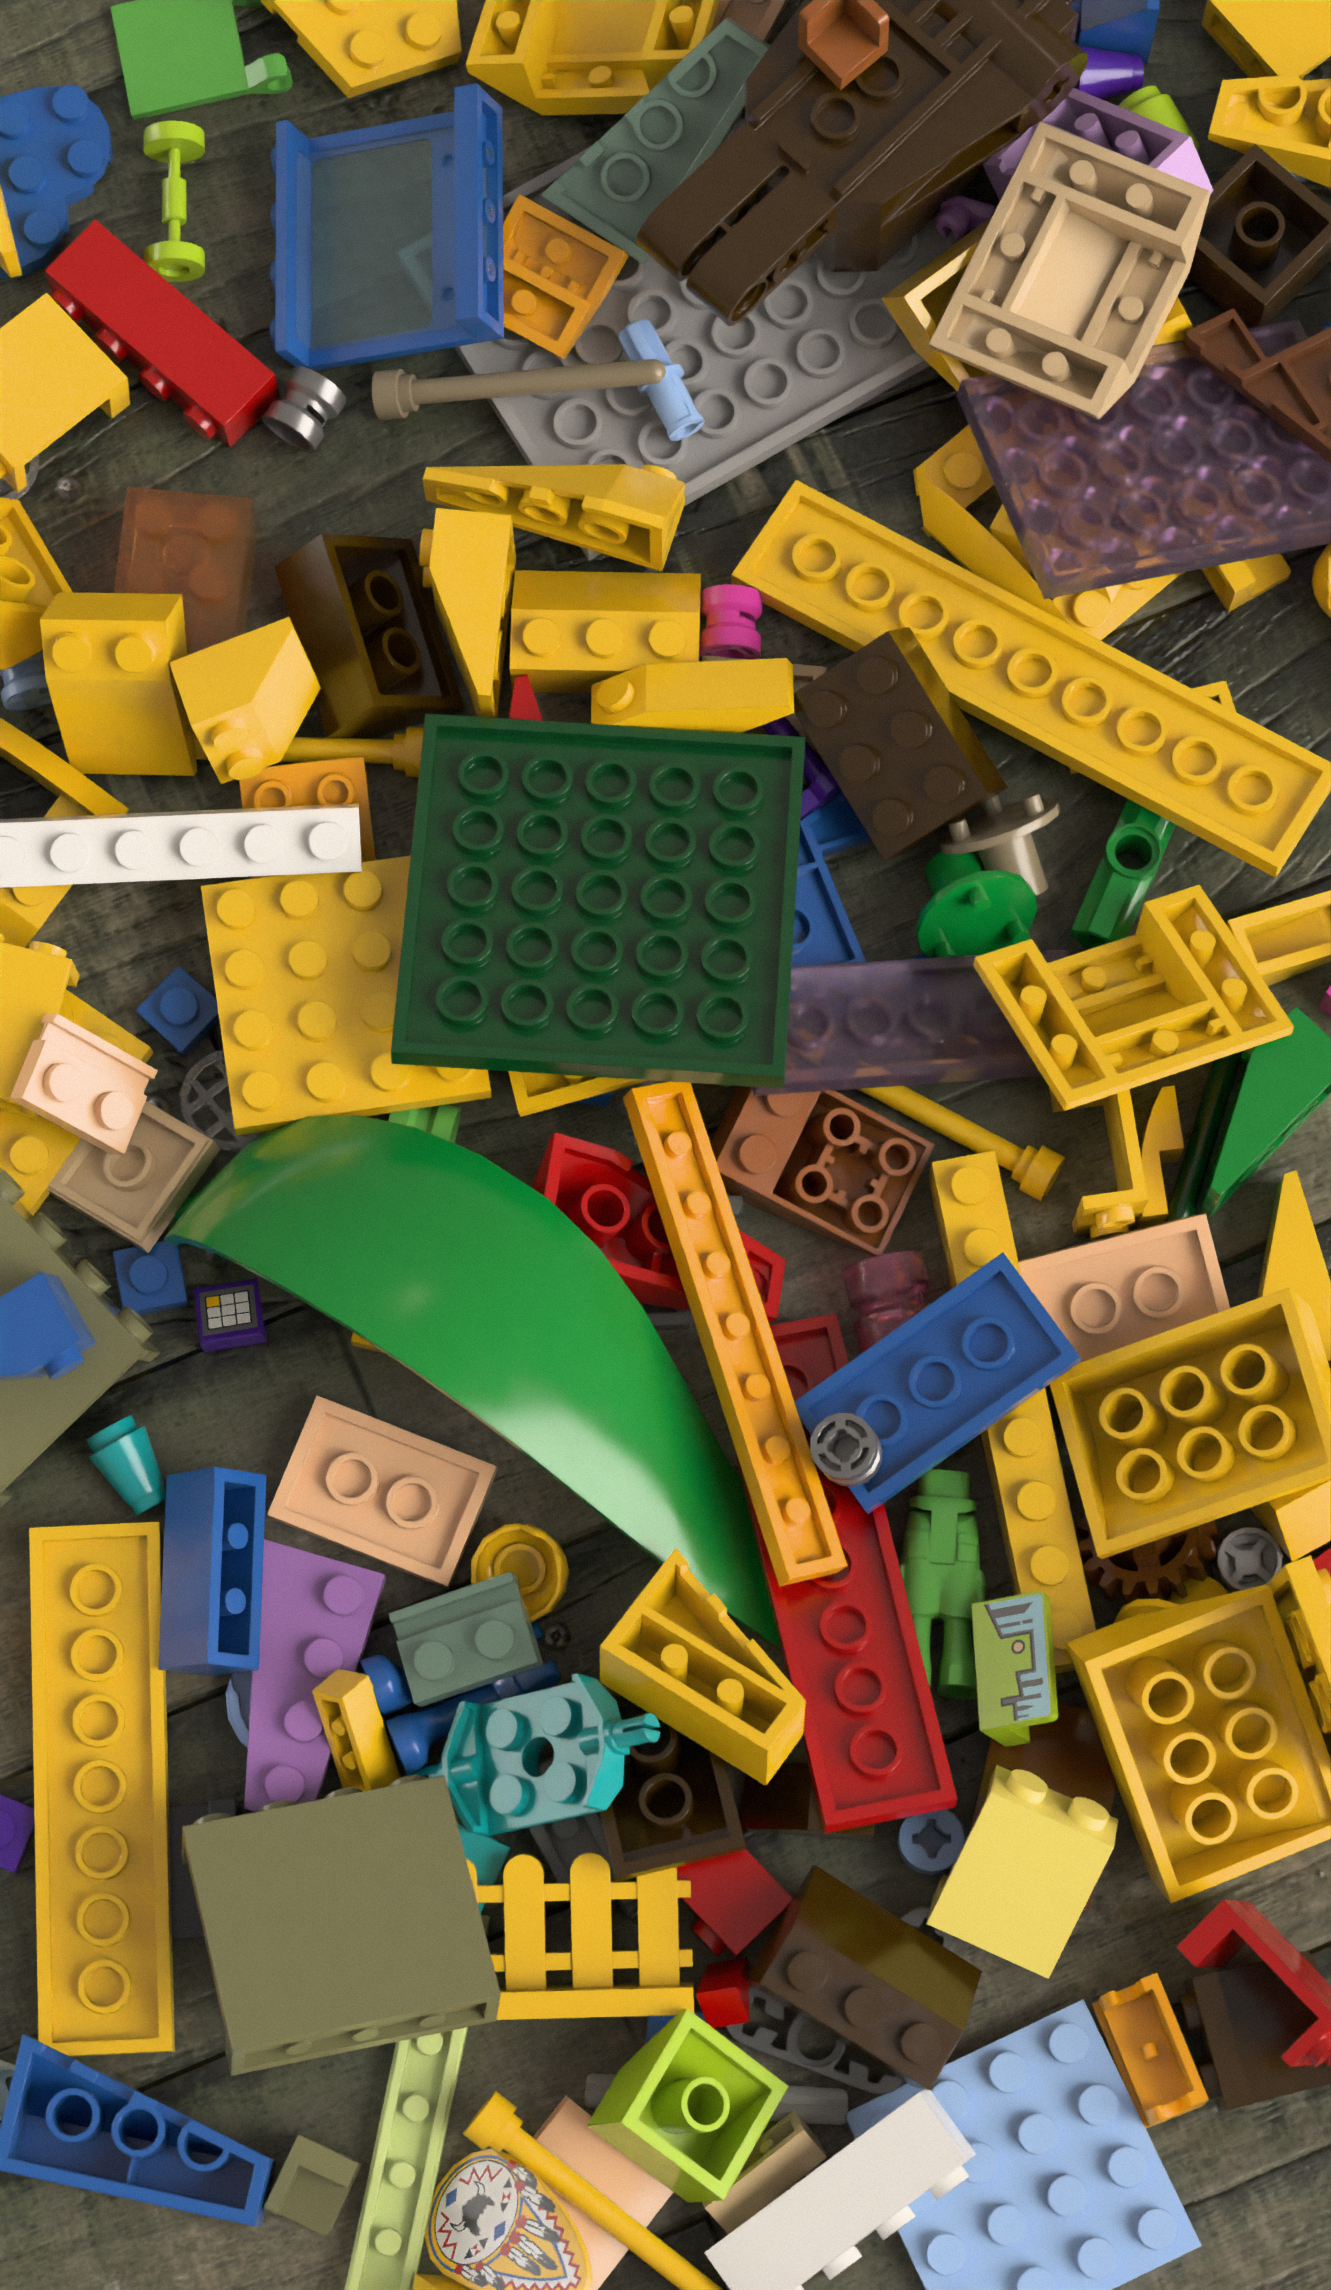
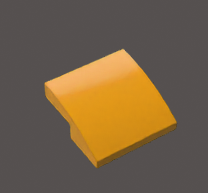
M519 194L503 223L504 327L564 360L597 312L629 255L616 246Z

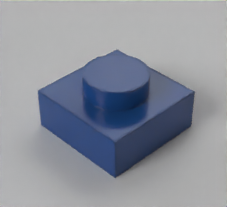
M180 966L135 1010L137 1016L183 1058L219 1022L217 999Z
M163 1241L155 1243L149 1253L138 1247L113 1251L122 1308L128 1305L139 1315L189 1306L179 1245L174 1247L168 1242Z

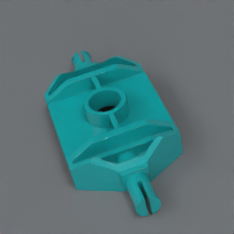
M573 1674L572 1683L481 1705L468 1701L459 1702L441 1755L442 1760L439 1764L423 1767L419 1771L407 1776L422 1775L429 1779L445 1775L452 1805L467 1832L487 1837L607 1810L623 1787L624 1755L630 1754V1746L658 1741L660 1731L652 1729L659 1728L660 1724L652 1713L621 1720L617 1701L596 1678ZM550 1742L554 1750L553 1764L544 1775H541L538 1769V1756L541 1749Z

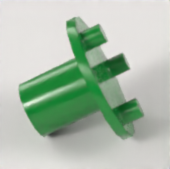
M940 852L927 864L924 875L933 897L921 910L915 926V932L920 950L932 962L940 964L943 968L973 966L974 959L977 956L1030 939L1028 930L1036 915L1037 904L1032 887L1021 875L1004 870L984 871L974 852L963 854H945Z

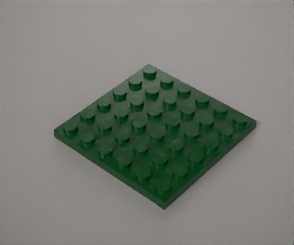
M425 714L391 1044L392 1064L784 1089L806 737Z

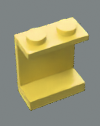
M996 1765L991 1775L987 1798L949 1876L943 1874L933 1894L927 1924L1049 1979L1114 1849L1118 1819L1110 1816L1102 1805L1085 1797H1075L1072 1799L1048 1788L1047 1784L1040 1777L1031 1772L1021 1769L1010 1771Z

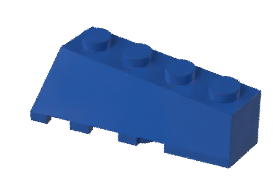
M25 2034L22 2035L0 2127V2171L250 2226H262L265 2214L263 2208L269 2196L277 2159L269 2158Z

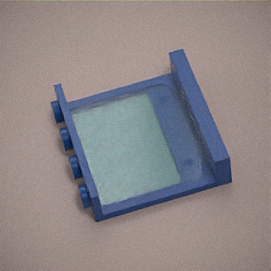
M477 83L454 87V111L310 139L288 120L276 122V146L271 150V166L276 177V203H273L270 211L271 224L276 234V260L272 261L270 267L271 282L275 290V317L270 323V336L277 354L294 367L302 366L317 371L504 339L502 107Z

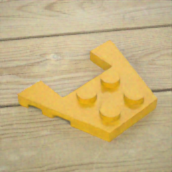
M260 0L272 14L277 12L298 35L297 42L348 98L458 63L462 53L457 0Z

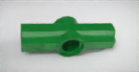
M1127 799L1114 831L1108 838L1102 859L1070 930V937L1076 939L1082 947L1092 949L1129 936L1148 889L1154 881L1176 824ZM1123 851L1136 852L1143 858L1146 866L1138 870L1126 869L1120 865L1116 859V854Z

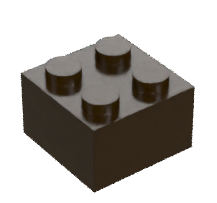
M1254 144L1212 187L1213 192L1210 194L1192 265L1187 277L1227 311L1234 308L1244 325L1257 336L1331 261V208L1260 147Z

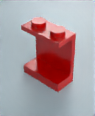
M1223 1899L1177 1948L1195 1967H1224L1247 1943L1319 2018L1281 2058L1290 2067L1308 2065L1317 2067L1323 2062L1327 2066L1331 2065V1985L1251 1902Z

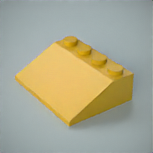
M1290 1287L1080 1362L1050 1383L1096 1553L1101 1559L1331 1479L1330 1367L1312 1307Z
M1267 1584L1126 1618L1066 1642L1150 1878L1171 1904L1331 1839V1759L1272 1591Z

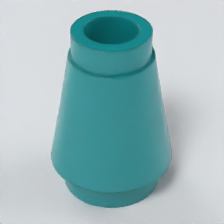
M132 1415L121 1419L86 1440L93 1452V1455L88 1458L126 1504L131 1506L136 1516L166 1500L165 1483L145 1426L138 1428Z

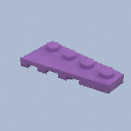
M264 1539L259 1670L252 1671L244 1809L252 1813L259 1812L267 1804L282 1800H290L301 1804L319 1799L332 1753L312 1690L337 1669L358 1672L385 1585V1574Z

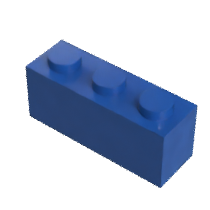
M220 1467L167 1475L158 1670L204 1676L259 1670L266 1475Z

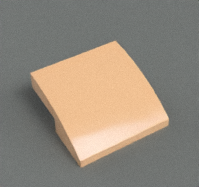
M565 2095L533 2138L644 2227H647L673 2194V2191L588 2128L586 2125L592 2116ZM545 2183L579 2229L589 2254L593 2273V2283L590 2290H598L629 2249Z

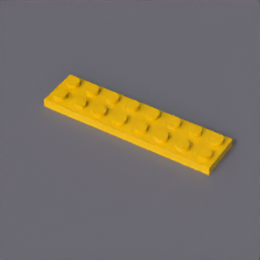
M160 1522L29 1528L39 2042L69 2057L175 2052L166 1671L158 1670L163 1574L162 1524Z

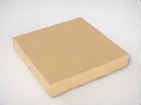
M145 1101L125 1154L111 1155L81 1138L48 1185L47 1191L78 1212L146 1253H149L175 1216V1212L182 1206L221 1148L212 1139Z

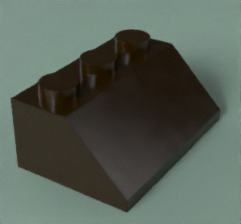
M321 533L274 566L291 622L321 687L315 701L326 737L374 738L425 722V714L453 715L464 709L427 587H423V574L412 539Z
M813 1865L745 1978V1981L909 2085L931 2090L964 2033L982 1970L816 1865Z

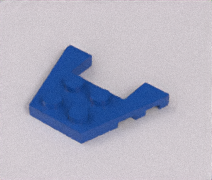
M842 791L821 809L815 810L800 821L789 1010L935 1015L941 1013L949 1005V1002L933 963L925 954L872 970L868 968L823 858L824 856L872 843V839Z

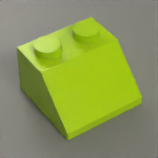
M682 2009L619 2069L586 2126L687 2203L723 2201L789 2086L689 2009Z

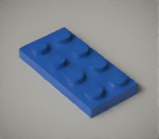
M1002 1252L795 1401V1406L800 1420L811 1435L816 1426L827 1416L836 1413H852L864 1419L878 1436L883 1451L882 1463L876 1475L864 1484L849 1487L861 1506L869 1514L1082 1360L1007 1256Z

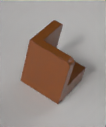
M813 0L799 13L798 48L840 90L888 51L889 16L874 0Z

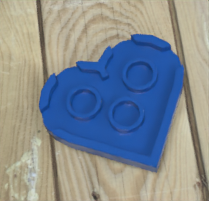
M76 85L38 87L0 97V184L23 274L17 277H25L46 267L51 262L49 256L61 245L64 233L68 234L70 229L68 206L89 197L94 192L93 185L105 174L107 164L111 165L113 160L112 136L109 126L99 107L88 99L86 92L81 87ZM0 267V278H10Z

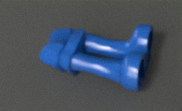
M536 1620L531 1625L536 1642L538 1643L546 1636ZM382 1654L373 1655L360 1661L364 1674L369 1675L373 1685V1691L382 1717L399 1711L413 1702L403 1666L396 1665ZM554 1660L543 1663V1666L464 1692L432 1707L399 1715L384 1721L405 1774L409 1775L419 1771L428 1764L432 1746L449 1734L459 1702L468 1701L481 1705L554 1687L561 1680L557 1662Z

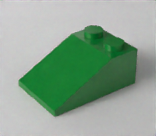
M1297 1007L1287 1015L1294 1025L1291 1035L1247 1049L1240 1056L1246 1062V1065L1234 1090L1197 1213H1206L1207 1220L1231 1198L1331 1095V1038Z

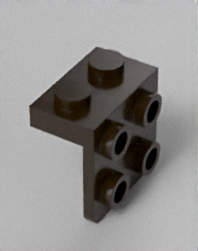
M1300 1951L1299 1953L1319 1973L1314 1956L1309 1952ZM1264 1961L1220 1972L1215 1971L1183 1981L1186 1994L1178 1995L1182 2019L1188 2035L1195 2033L1198 2035L1204 2060L1196 2061V2069L1209 2098L1208 2101L1215 2099L1218 2112L1331 2084V2065L1327 2066L1323 2062L1317 2067L1314 2065L1290 2067L1281 2058L1319 2018Z

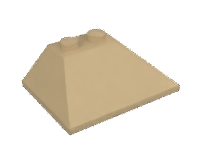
M1039 122L929 342L930 348L1099 420L1135 383L1190 272L1210 198L1209 190Z

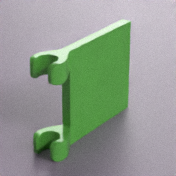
M135 0L110 6L133 120L247 94H278L289 91L292 88L293 81L291 71L283 55L279 53L266 55L245 66L234 6L258 7L264 6V4L260 0Z

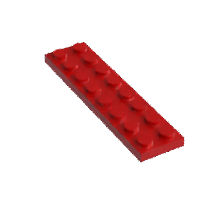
M836 1313L770 1326L794 1402L849 1363ZM801 1421L810 1449L812 1435L809 1433V1431ZM734 1447L788 1680L806 1700L802 1740L824 1833L955 1808L957 1796L884 1503L867 1514L848 1486H840L830 1481L815 1464L847 1566L835 1574L779 1587Z

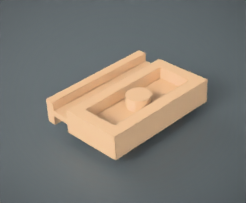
M57 1013L44 1014L40 1022L44 1025L40 1037L32 1042L9 1099L111 1155L125 1154L147 1099L144 1091L149 1079H155L158 1070Z

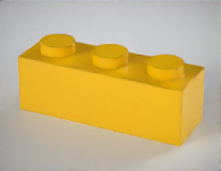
M337 1669L313 1689L312 1693L342 1788H358L361 1791L388 1787L392 1782L399 1779L400 1775L369 1675Z

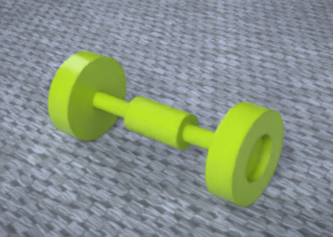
M184 121L157 122L149 125L144 130V153L153 160L168 163V177L162 180V223L168 226V241L157 242L144 249V262L168 282L192 281L200 278L205 273V251L198 245L180 241V226L185 225L187 222L186 180L180 178V163L197 160L205 152V133L203 129L195 124Z

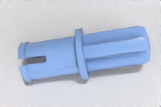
M644 319L628 324L619 333V341L629 360L657 359L664 364L666 369L665 377L661 382L638 385L640 395L649 397L671 441L681 440L692 435L704 425L705 421L701 414L698 413L681 379L684 375L682 366L673 364L652 322Z

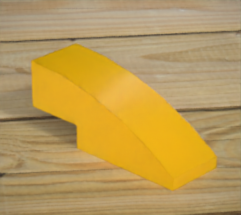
M1331 890L1233 918L1226 922V925L1267 986L1331 961Z

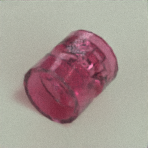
M904 1251L875 1256L842 1269L841 1274L849 1307L860 1310L861 1316L853 1324L860 1354L930 1305L924 1302L922 1298L929 1290L930 1285L921 1252Z

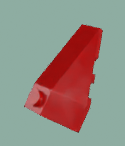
M555 1132L550 1137L531 1188L547 1197L599 1247L639 1303L690 1310L649 1179L633 1169L631 1166L634 1161L617 1150ZM739 1230L768 1322L773 1323L778 1316L786 1259Z

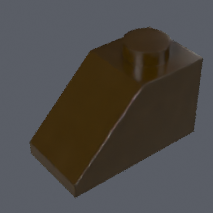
M782 1763L766 1786L745 1773L741 1815L742 1830L863 1842L872 1841L875 1824L824 1833L808 1763Z

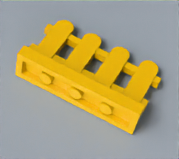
M585 1852L580 1854L572 1863L570 1883H544V1869L541 1862L533 1855L522 1853L513 1856L507 1862L503 1872V1884L478 1885L477 1869L474 1863L466 1857L477 1904L504 1902L505 1953L491 1954L495 1972H505L506 1986L499 1987L501 1996L497 2020L676 2015L682 2009H689L694 2013L693 1982H680V1967H693L692 1948L679 1949L678 1898L691 1897V1879L677 1880V1867L638 1876L637 1881L616 1882L611 1881L610 1866L605 1857L596 1852ZM611 1899H638L639 1950H612ZM545 1901H571L572 1952H546ZM639 1968L640 1983L613 1984V1969ZM546 1970H572L573 1985H547Z

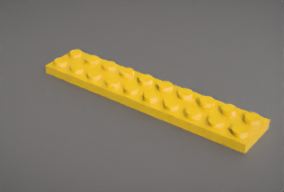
M795 480L731 574L732 585H743L759 590L763 598L762 603L853 652H857L889 630L910 627L960 709L1275 878L1331 791V762L798 480Z

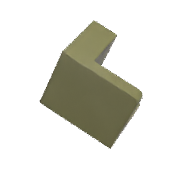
M298 2134L263 2209L274 2215L285 2217L322 2236H327L331 2233L363 2164L304 2135Z

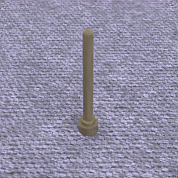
M657 359L418 380L414 374H405L403 369L378 370L374 372L372 378V400L375 413L380 420L407 418L409 412L417 411L420 404L657 384L664 379L666 369L664 364Z

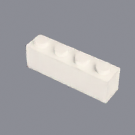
M922 2090L704 2253L730 2290H804L801 2285L819 2271L823 2270L827 2278L831 2280L861 2258L862 2255L855 2245L874 2230L877 2231L882 2240H885L916 2217L908 2205L925 2192L930 2190L935 2199L938 2200L967 2179L969 2175L962 2165L974 2157L976 2153L931 2090Z

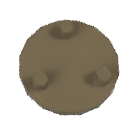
M1034 792L1021 797V802L1001 806L999 797L996 795L981 805L984 813L967 820L965 817H961L948 822L949 830L943 833L937 842L941 852L945 854H963L977 851L984 871L1004 870L1021 875L1032 887L1035 896L1048 889L1049 885L1031 832L1047 825L1059 815L1060 807L1058 801L1052 798H1040L1039 792Z

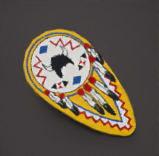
M493 2149L472 2152L453 2165L438 2184L431 2203L425 2240L430 2259L442 2274L471 2290L591 2289L593 2283L592 2268L587 2248L578 2227L540 2177L512 2155L502 2151L498 2154Z

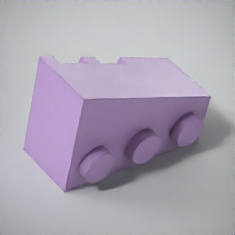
M1073 88L1058 107L1041 121L1209 190L1210 194L1213 192V188L1189 135ZM1038 124L1030 127L1020 138L991 156L983 164L999 201Z

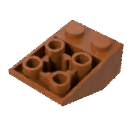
M785 1065L784 1089L738 1086L710 1142L726 1193L732 1196L743 1195V1202L876 1258H881L935 1145L788 1065Z

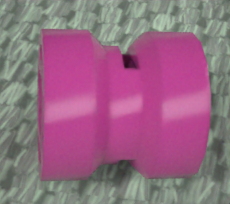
M725 584L711 586L701 592L700 613L707 619L706 628L700 632L699 655L701 657L708 655L749 660L760 658L761 635L755 630V621L762 615L763 598L759 590L743 585Z

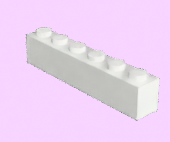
M359 803L0 819V888L362 871Z

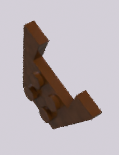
M1234 308L1185 332L1183 345L1190 354L1328 463H1331V327L1271 357L1265 356Z

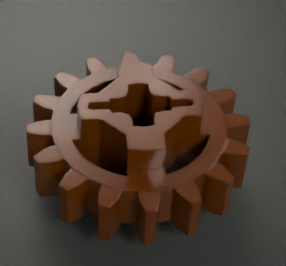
M1087 1518L1079 1519L1076 1522L1077 1530L1082 1538L1078 1542L1082 1564H1084V1573L1091 1586L1099 1584L1105 1599L1110 1602L1117 1598L1121 1592H1123L1127 1604L1136 1599H1142V1596L1164 1600V1593L1173 1590L1177 1596L1184 1599L1188 1596L1184 1582L1189 1577L1202 1582L1208 1577L1201 1560L1217 1559L1218 1552L1212 1539L1219 1535L1215 1520L1104 1559L1097 1556Z

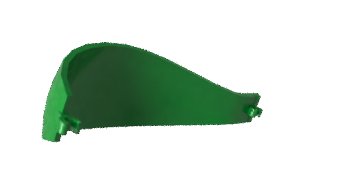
M360 1115L307 1116L258 1134L202 1190L193 1196L188 1195L182 1206L175 1212V1216L166 1228L175 1219L177 1222L163 1240L174 1247L186 1243L209 1250L246 1268L335 1320L401 1363L526 1455L661 1565L677 1548L688 1561V1569L710 1595L715 1593L727 1607V1615L781 1651L740 1477L728 1461L639 1301L599 1247L547 1197L482 1155L419 1128Z

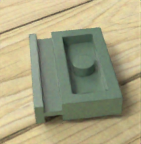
M508 1572L388 1613L391 1623L394 1624L398 1638L396 1642L414 1704L423 1707L543 1666L526 1604L522 1600L518 1587L520 1584L517 1575L513 1572Z

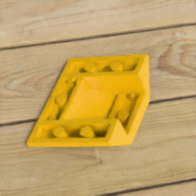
M485 0L465 65L468 73L542 116L626 114L711 33L719 0Z
M1200 885L1144 902L1135 935L1049 963L1046 962L1033 940L1029 939L977 956L973 963L974 968L1064 1111L1291 1035L1294 1029V1025Z

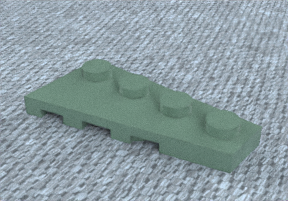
M730 17L725 18L600 140L595 142L578 161L550 185L541 196L625 251L640 263H646L650 255L636 242V237L642 224L659 204L722 145L745 109V81L771 45Z

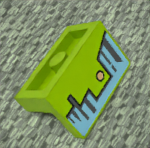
M1042 1591L971 1604L979 1727L981 1732L1005 1747L1030 1743L1029 1726L1053 1722L1058 1718L1050 1598Z

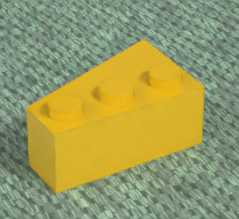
M675 1548L600 1645V1682L648 1713L654 1714L656 1718L766 1786L803 1736L806 1700L754 1639L748 1640L727 1615V1607L715 1593L709 1594L688 1569V1561Z

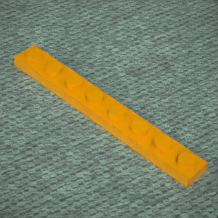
M669 1081L631 1088L623 1097V1101L779 1587L838 1573L847 1566V1562L692 1085L687 1082Z

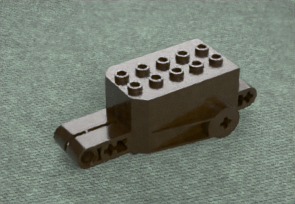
M803 0L745 81V124L656 207L642 224L636 237L637 244L676 280L684 281L687 279V290L727 326H734L749 315L812 253L833 272L878 271L939 212L942 202L947 198L956 196L984 169L983 164L991 156L1020 138L1030 127L1038 124L1051 114L1077 84L1086 68L1088 54L1074 42L1079 14L1070 5L1075 0H874L889 16L888 51L842 90L798 48L799 13L813 1Z

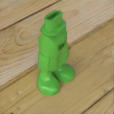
M930 1469L918 1478V1495L910 1497L909 1509L912 1511H910L905 1524L899 1567L929 1687L931 1688V1621L937 1620L944 1625L943 1651L938 1669L937 1693L947 1698L978 1700L971 1604L986 1601L987 1586L984 1572L980 1570L978 1524L975 1515H972L976 1513L977 1502L969 1499V1473Z

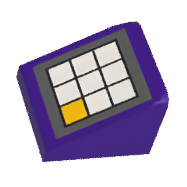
M257 1278L194 1288L198 1335L203 1352L267 1342Z

